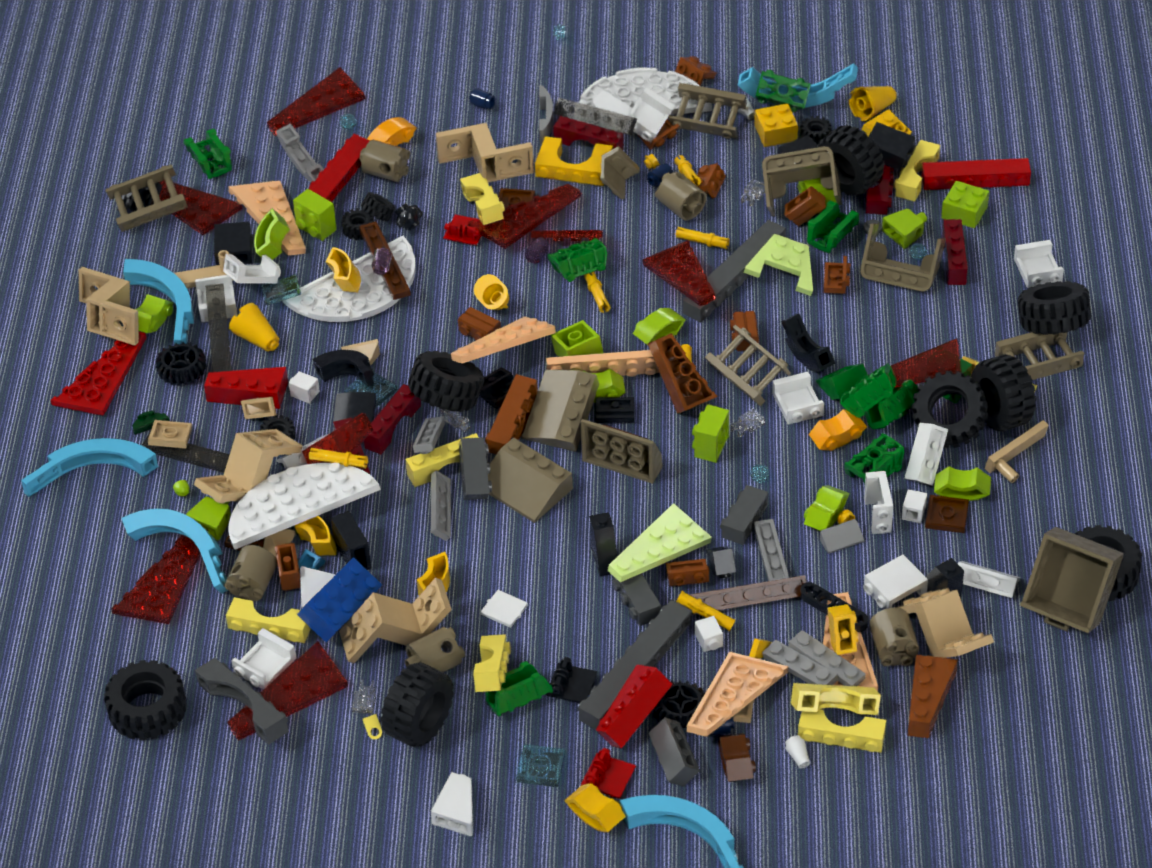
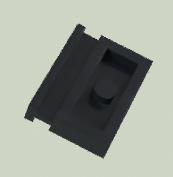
M596 397V423H634V397Z

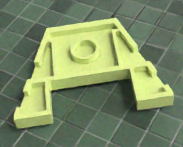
M774 234L744 269L743 273L759 278L765 264L799 276L795 291L809 296L813 292L809 246Z

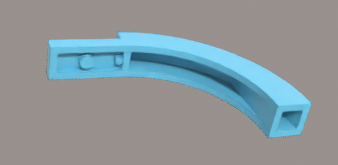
M853 63L833 76L819 83L811 84L805 107L820 105L834 99L835 91L856 80L858 67ZM751 67L739 75L738 86L756 98L755 95L761 74ZM764 77L762 78L766 80L768 84L772 85V83H776L775 81H772L770 79ZM780 85L778 91L780 94L785 95L788 92V88L786 85ZM797 86L792 87L795 88L797 92L807 90V88H801ZM771 88L759 89L760 93L767 95L774 93L770 91ZM790 96L794 102L803 104L804 101L799 96Z
M125 259L123 270L125 280L130 281L131 285H144L157 289L174 302L177 308L174 344H182L183 341L187 344L188 336L186 330H189V324H194V313L191 298L185 284L173 272L161 265L144 260Z
M111 438L90 439L67 445L47 456L49 462L26 476L21 482L24 493L30 497L63 474L82 466L101 463L116 464L130 468L144 477L156 469L158 463L154 452L137 443Z
M169 509L142 510L122 518L127 534L135 541L161 532L177 533L192 539L199 548L214 588L221 594L228 591L224 587L227 577L220 569L222 564L218 557L223 554L214 537L194 519Z
M642 795L620 800L622 811L626 816L624 821L628 829L648 824H668L682 827L703 838L714 849L724 868H744L737 863L734 837L721 820L707 809L688 800L665 795Z

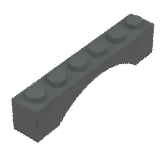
M213 658L195 670L199 685L210 695L231 697L248 706L253 712L256 734L268 745L289 732L287 716L282 711L279 712L272 702H267L260 692H255L248 682H243L236 672H231L224 662L221 663L216 658Z

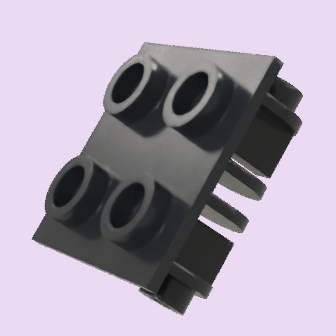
M564 657L557 664L550 682L553 692L546 693V696L581 703L582 700L588 698L598 672L572 666V660Z

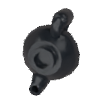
M406 203L395 211L398 215L396 221L399 228L410 227L414 229L420 224L418 220L423 215V212L417 205L408 206Z

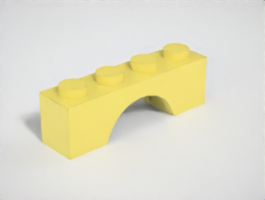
M923 140L919 141L913 155L910 157L908 165L900 171L899 179H895L893 188L896 189V197L916 201L922 188V177L917 173L922 170V163L937 162L939 160L940 145Z
M478 173L460 179L463 195L468 202L476 201L478 217L483 225L504 219L503 212L505 208L503 202H499L498 195L494 194L493 188L489 186L486 178H483Z
M475 433V434H473V435H470V436H467V437H464V438H479V437H478V435ZM461 439L434 448L428 454H418L405 459L407 475L414 487L431 482V474L434 471H439L442 467L451 463H460L459 442Z
M234 597L226 614L229 629L258 635V632L264 628L274 635L292 642L305 643L311 630L297 615L300 610L291 608L281 616L265 617L255 610L253 601Z
M506 634L481 636V663L475 664L473 672L475 692L500 691L502 683H505V673H507L509 654H511V644L507 642Z
M793 683L791 704L797 711L818 712L822 708H840L857 714L878 715L881 695L874 687Z
M819 709L818 712H801L798 726V735L801 736V739L807 742L813 741L827 745L882 753L886 720L865 717L854 726L843 727L830 722L822 709Z

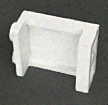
M646 87L622 125L651 143L675 105Z
M1051 240L1015 245L1014 260L1027 288L1038 284H1046L1047 282H1062L1064 269L1063 267H1058L1051 253Z
M226 254L223 272L236 283H278L281 270L280 266L267 255H262L260 265H244L234 255Z
M228 275L195 280L201 323L228 319L234 315L237 316L233 283Z
M809 372L773 380L772 394L788 425L824 416L823 400H818L811 386Z
M867 472L864 492L865 505L877 504L873 505L872 534L890 533L892 531L893 502L886 472Z
M901 555L866 574L863 587L865 592L875 599L880 608L887 609L892 608L894 603L914 592H917L919 595L927 592L928 579L904 555Z
M262 628L258 632L259 641L241 660L234 658L232 666L233 672H236L240 678L246 679L254 687L266 690L296 660L294 645Z

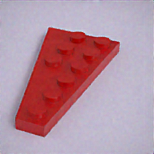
M139 332V342L136 345L119 340L115 341L114 346L109 351L105 350L97 362L93 361L75 377V382L70 386L64 387L58 397L54 396L51 399V405L104 416L147 339L146 333Z

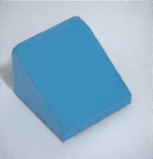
M305 549L298 561V567L301 568L303 566L318 570L326 560Z

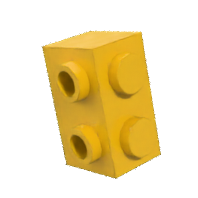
M848 604L827 608L831 646L835 653L840 655L857 652L856 642H858V634L854 624L857 622L855 611H851Z

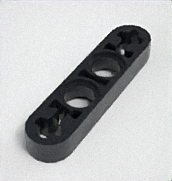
M807 582L801 586V599L828 615L827 608L848 604L815 583ZM829 600L831 601V603L829 605H824L821 603V601ZM848 604L851 611H855L858 623H854L855 630L857 632L865 631L868 627V616Z

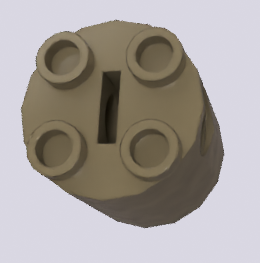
M371 140L360 153L362 172L393 182H399L402 176H407L409 167L407 166V161L410 157V150Z
M679 172L664 174L662 182L655 192V197L663 205L685 221L695 218L702 211L706 203V193Z
M247 545L241 548L224 587L237 598L251 601L260 600L277 567L276 558L271 552L260 546Z
M887 608L879 611L870 620L869 627L882 665L886 667L890 665H911L913 658L919 652V645L907 611L901 608Z
M442 627L406 645L408 658L405 659V664L407 667L414 663H424L444 673L460 665L462 658L465 657V652L461 646H458L454 630L451 627L448 629Z

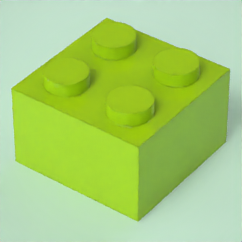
M956 181L943 201L941 218L961 219L962 225L975 229L988 207L989 190Z
M306 189L293 199L296 225L300 230H304L321 241L337 230L334 203L309 189Z
M584 320L551 334L554 352L558 357L604 353L600 336Z
M707 404L705 410L701 411L699 422L697 425H694L692 435L694 436L692 443L694 457L717 462L729 437L728 409Z

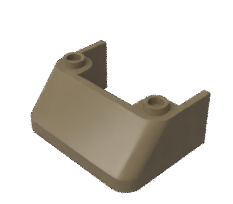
M824 146L771 155L763 160L762 168L766 203L771 216H775L773 199H778L785 195L787 183L821 178V184L825 189L834 190V197L838 205H842L835 159L829 147Z
M871 223L860 268L861 275L865 279L917 291L929 290L940 267L946 238H938L935 253L926 255L922 260L921 266L886 259L887 247L883 243L876 242L879 224Z

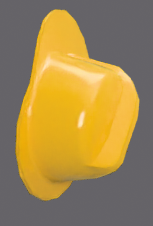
M487 274L476 281L474 294L487 309L501 310L508 308V289L496 276Z

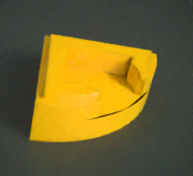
M755 638L749 657L761 659L763 657L762 652L772 642Z

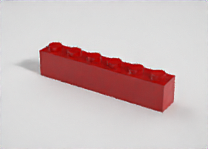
M353 134L350 139L345 141L344 146L338 149L335 157L329 160L326 168L320 171L318 178L311 182L309 190L332 202L361 167L360 153L363 148H366L370 140Z
M1028 158L922 163L921 177L924 190L951 189L956 181L979 188L1029 186L1031 169Z

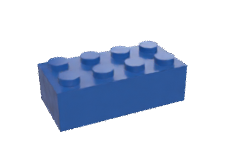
M353 557L305 604L297 615L327 643L356 613L365 600L373 592L376 593L380 589L382 584Z

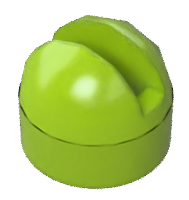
M179 480L173 485V489L178 496L185 497L189 494L190 487L186 480Z

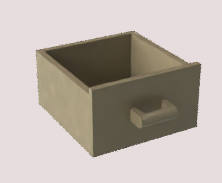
M1052 528L1044 533L1020 606L1046 616L1044 623L1064 631H1068L1071 626L1086 633L1091 632L1101 623L1124 553L1061 528Z

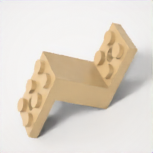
M487 123L435 133L439 164L473 157L479 173L488 182L534 173L531 142L496 149ZM458 143L457 146L451 147L452 144ZM519 159L516 163H512L513 160Z
M85 267L80 268L79 301L86 303L87 331L136 345L139 342L138 310L130 308V281Z
M277 429L236 433L224 475L196 478L194 486L199 488L202 493L214 498L215 502L222 504L229 501L238 502L248 491L267 479L273 457L301 453L302 445Z
M435 578L412 604L373 592L339 631L348 662L355 663L377 638L406 646L430 634L452 610L442 580Z
M949 588L925 592L920 597L904 600V605L897 607L907 611L908 614H917L928 648L933 657H956L994 642L991 634L983 635V632L974 635L972 633L957 590L949 591Z

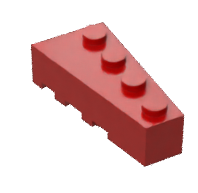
M286 367L209 372L204 384L206 401L242 405V400L272 397L275 409H280L288 385Z
M636 665L607 713L600 720L596 731L611 746L622 748L672 686V683L657 668Z

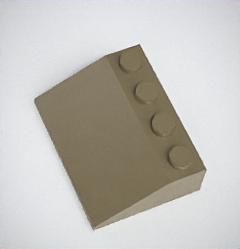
M545 370L522 439L576 452L581 440V420L588 419L599 387L596 374L579 370Z
M581 420L582 461L652 484L654 483L662 469V454L654 441L588 420Z
M514 437L499 450L490 463L488 481L492 482V492L489 495L534 523L573 489L571 472Z

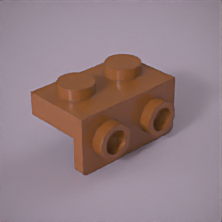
M695 56L680 57L675 69L676 73L690 78L700 86L703 79H714L716 76V72L711 69V66L699 62L700 59Z
M666 119L651 143L644 140L640 135L638 136L650 150L654 147L659 148L665 143L666 139L669 138L671 140L677 135L679 124L677 123L673 126Z
M718 163L704 165L700 167L697 176L701 179L698 187L704 192H708L713 199L716 198L726 175Z
M847 256L843 257V263L825 262L823 293H846V286H850V275L846 274H850L851 263H847Z
M706 559L666 563L669 586L709 582V567L706 564Z

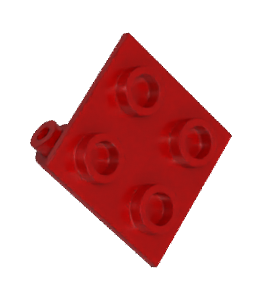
M455 214L451 222L445 223L444 230L447 231L443 239L477 245L487 224L483 225L481 220Z
M603 748L596 753L581 786L592 783L601 793L620 799L636 765L612 758L610 750Z

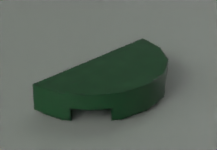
M147 411L138 415L137 420L132 425L134 435L152 429L154 420L170 421L169 417L165 413H155V411Z

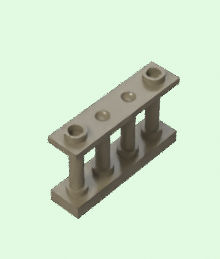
M679 83L678 93L682 99L677 116L669 115L668 117L673 126L678 123V129L719 135L727 139H737L736 127H733L738 109H746V95ZM688 100H698L693 119L683 118ZM705 103H714L715 106L710 122L700 121ZM723 105L732 107L727 124H716L721 107Z
M172 164L162 166L158 170L120 184H114L105 189L110 200L115 198L121 215L119 218H116L121 232L188 208L183 194L177 195L171 178L176 176ZM165 180L171 196L164 201L160 200L155 183ZM148 186L154 204L148 207H144L138 189ZM131 192L137 211L128 214L121 196Z
M734 325L733 328L738 333L737 337L720 355L714 356L709 352L705 359L718 372L761 406L765 402L761 396L763 389L781 370L788 376L791 372L787 369L788 364L782 358H775L750 337V332L744 327L740 329ZM743 340L747 341L750 346L732 365L727 367L724 364L725 359ZM758 350L763 356L744 376L741 375L739 377L737 370ZM768 360L775 364L774 368L757 386L751 387L749 385L752 377Z
M1030 332L998 341L995 347L996 357L1006 354L1015 357V355L1024 353L1031 365L1025 367L1032 380L1082 367L1084 360L1083 351L1073 353L1067 344V333L1042 335ZM1059 344L1065 356L1056 358L1049 346ZM1041 348L1048 360L1039 362L1032 351Z

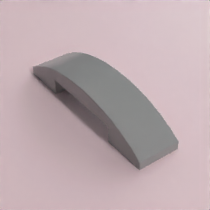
M541 85L539 86L540 110H546V119H539L540 143H543L545 136L549 137L552 132L554 117L551 96L546 88Z
M291 124L277 130V137L290 160L310 183L315 181L320 171L324 170L320 163L316 164L299 140V134Z

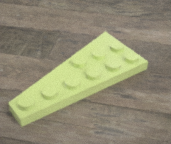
M673 503L609 564L608 571L621 583L711 543L712 537Z

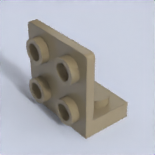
M618 146L602 155L600 178L603 184L607 185L613 194L622 200L625 198V180L639 173L640 167Z

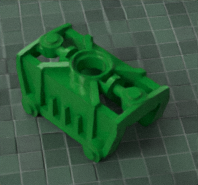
M766 70V72H761L755 97L761 104H766V102L774 105L788 103L791 111L797 112V110H804L811 84L805 82L803 78L795 80L774 74L772 70ZM764 77L767 79L775 80L776 83H772V85L768 84V82L762 78ZM780 85L787 86V94L782 95L779 93L778 88ZM797 86L801 88H807V90L797 92L796 89L792 87ZM771 88L770 91L774 93L767 95L760 93L759 89ZM790 96H799L804 101L803 104L794 102Z
M214 128L206 131V140L194 143L191 137L184 139L187 151L191 153L192 158L196 160L208 179L218 177L232 170L231 150L220 141ZM206 145H209V147L211 148L210 151L205 149Z
M831 200L828 201L826 208L815 219L808 221L807 243L821 251L831 253V250L834 247L836 248L837 244L859 224V213L853 210L848 215L840 213L839 205ZM839 217L840 222L833 224V221ZM817 238H822V240H818L817 242L814 241Z
M593 238L594 240L573 244L566 249H559L558 252L547 255L553 269L561 273L568 282H571L576 277L596 270L603 271L606 269V246L597 238Z
M889 363L876 369L871 374L865 375L851 387L850 391H845L840 399L843 408L854 416L861 418L868 409L881 400L893 396V389L896 387L897 379Z
M912 380L903 382L901 387L896 385L893 389V396L888 399L884 398L865 412V417L870 428H885L889 423L904 416L914 403L913 397L915 393L919 392L918 386Z
M881 433L880 437L873 439L872 443L860 453L853 455L849 462H845V473L850 477L857 475L863 478L865 485L866 474L863 473L864 467L873 465L869 472L885 471L888 477L893 472H898L902 469L904 447L893 438ZM887 448H897L895 451H887Z
M525 661L520 664V667L505 673V683H502L500 691H486L485 699L489 708L499 717L501 716L500 714L507 711L512 712L516 707L525 706L531 700L541 699L542 695L548 692L552 693L553 690L545 677L532 664Z

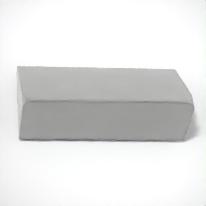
M856 519L820 531V542L828 554L864 542Z

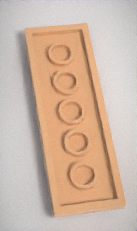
M650 350L546 358L547 370H584L589 373H600L612 369L621 376L627 375L629 377L638 374L654 375L659 373Z

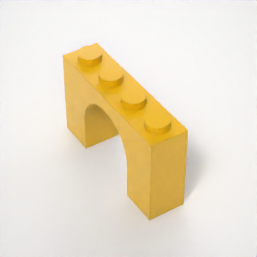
M545 136L535 162V177L604 186L600 178L602 155L611 151L613 146L596 143L592 155L587 161L579 164H569L560 160L562 139Z

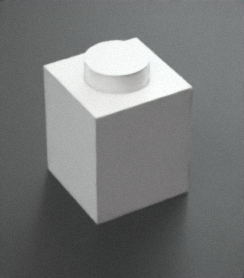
M300 371L289 381L291 397L309 404L320 392L318 378Z
M908 489L902 509V520L916 523L922 522L926 509L927 493Z
M714 616L695 621V635L704 652L723 647V632Z

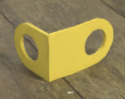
M377 714L363 718L368 736L371 739L380 738L382 729ZM373 728H377L379 730V734L377 736L371 735V730Z

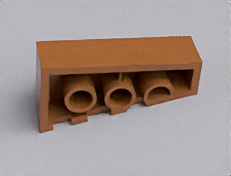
M672 333L648 343L677 414L718 397L714 391H711L704 377L702 378L698 373L694 363L690 362L687 358L686 352Z
M518 374L515 375L493 426L486 435L485 443L488 444L489 453L497 455L499 450L513 437L519 441L538 392L536 379Z
M916 655L907 736L929 738L939 711L944 704L945 697L949 693L952 681L955 679L958 659Z

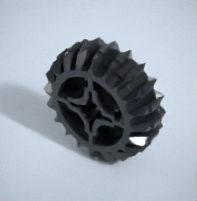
M183 341L182 344L175 343L173 346L169 345L168 348H163L162 352L158 353V358H156V371L160 379H163L165 383L169 382L171 385L177 383L179 386L181 383L187 385V382L194 383V379H200V375H204V370L206 369V357L202 349L198 348L197 345H192L191 342L185 344Z
M680 679L678 683H674L671 680L672 686L653 708V714L657 718L658 723L664 718L680 722L682 729L687 728L688 722L705 693H703L702 687L697 688L696 683L690 685L688 680L686 683H682Z

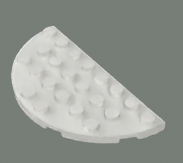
M633 68L618 71L614 76L608 78L604 76L595 81L583 92L579 103L576 105L575 118L577 121L584 123L599 121L592 111V99L602 90L633 108L646 87L675 105L670 115L677 114L682 99L678 93L679 83L700 85L673 71H668V73L657 71V68ZM688 100L684 114L695 113L698 100ZM705 103L702 112L712 111V104Z
M401 236L387 244L410 288L416 272L415 257L408 240ZM371 253L352 261L358 268L361 276L358 293L342 291L333 279L334 272L332 271L282 297L283 303L293 311L311 319L327 322H348L375 316L393 306L400 299L393 300Z
M335 462L290 467L285 471L270 475L248 491L234 508L229 521V536L233 548L236 550L380 490L379 483L370 474L353 466L344 467V465Z

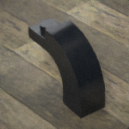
M800 313L781 321L787 334V338H785L787 345L794 356L811 371L820 372L836 364L829 346L821 347L811 339Z
M335 350L312 359L316 373L324 382L339 375L350 374L357 376L367 387L374 384L372 378L374 373L371 369L369 358L361 352Z

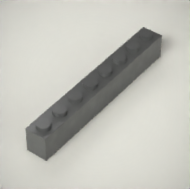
M771 220L766 221L683 300V314L700 323L706 317H709L716 307H719L727 297L732 295L737 287H740L749 276H752L743 273L744 269L774 234L787 238L786 228Z
M670 600L666 606L664 605L660 609L659 615L655 619H651L647 629L639 633L635 643L628 646L624 656L616 660L612 670L604 674L600 684L592 688L589 697L581 701L578 706L579 721L596 730L600 720L607 713L635 666L655 667L691 624L692 610L673 600Z

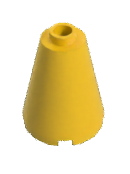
M891 86L856 87L850 93L852 96L849 99V106L855 117L861 118V121H866L894 103L896 91Z
M248 303L239 309L241 313L238 316L234 315L232 317L229 329L233 334L267 352L274 351L279 346V337L260 308L254 303Z

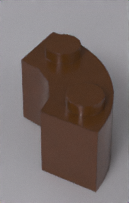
M744 733L717 736L722 766L727 781L752 779L753 773H756L755 761L751 760L748 752L750 750L749 737L746 738Z

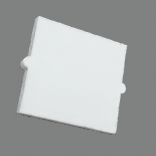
M497 590L492 598L487 600V604L480 614L511 628L516 620L521 618V614L528 606V603Z

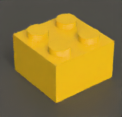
M788 103L755 110L754 126L764 147L790 143L798 139V124Z

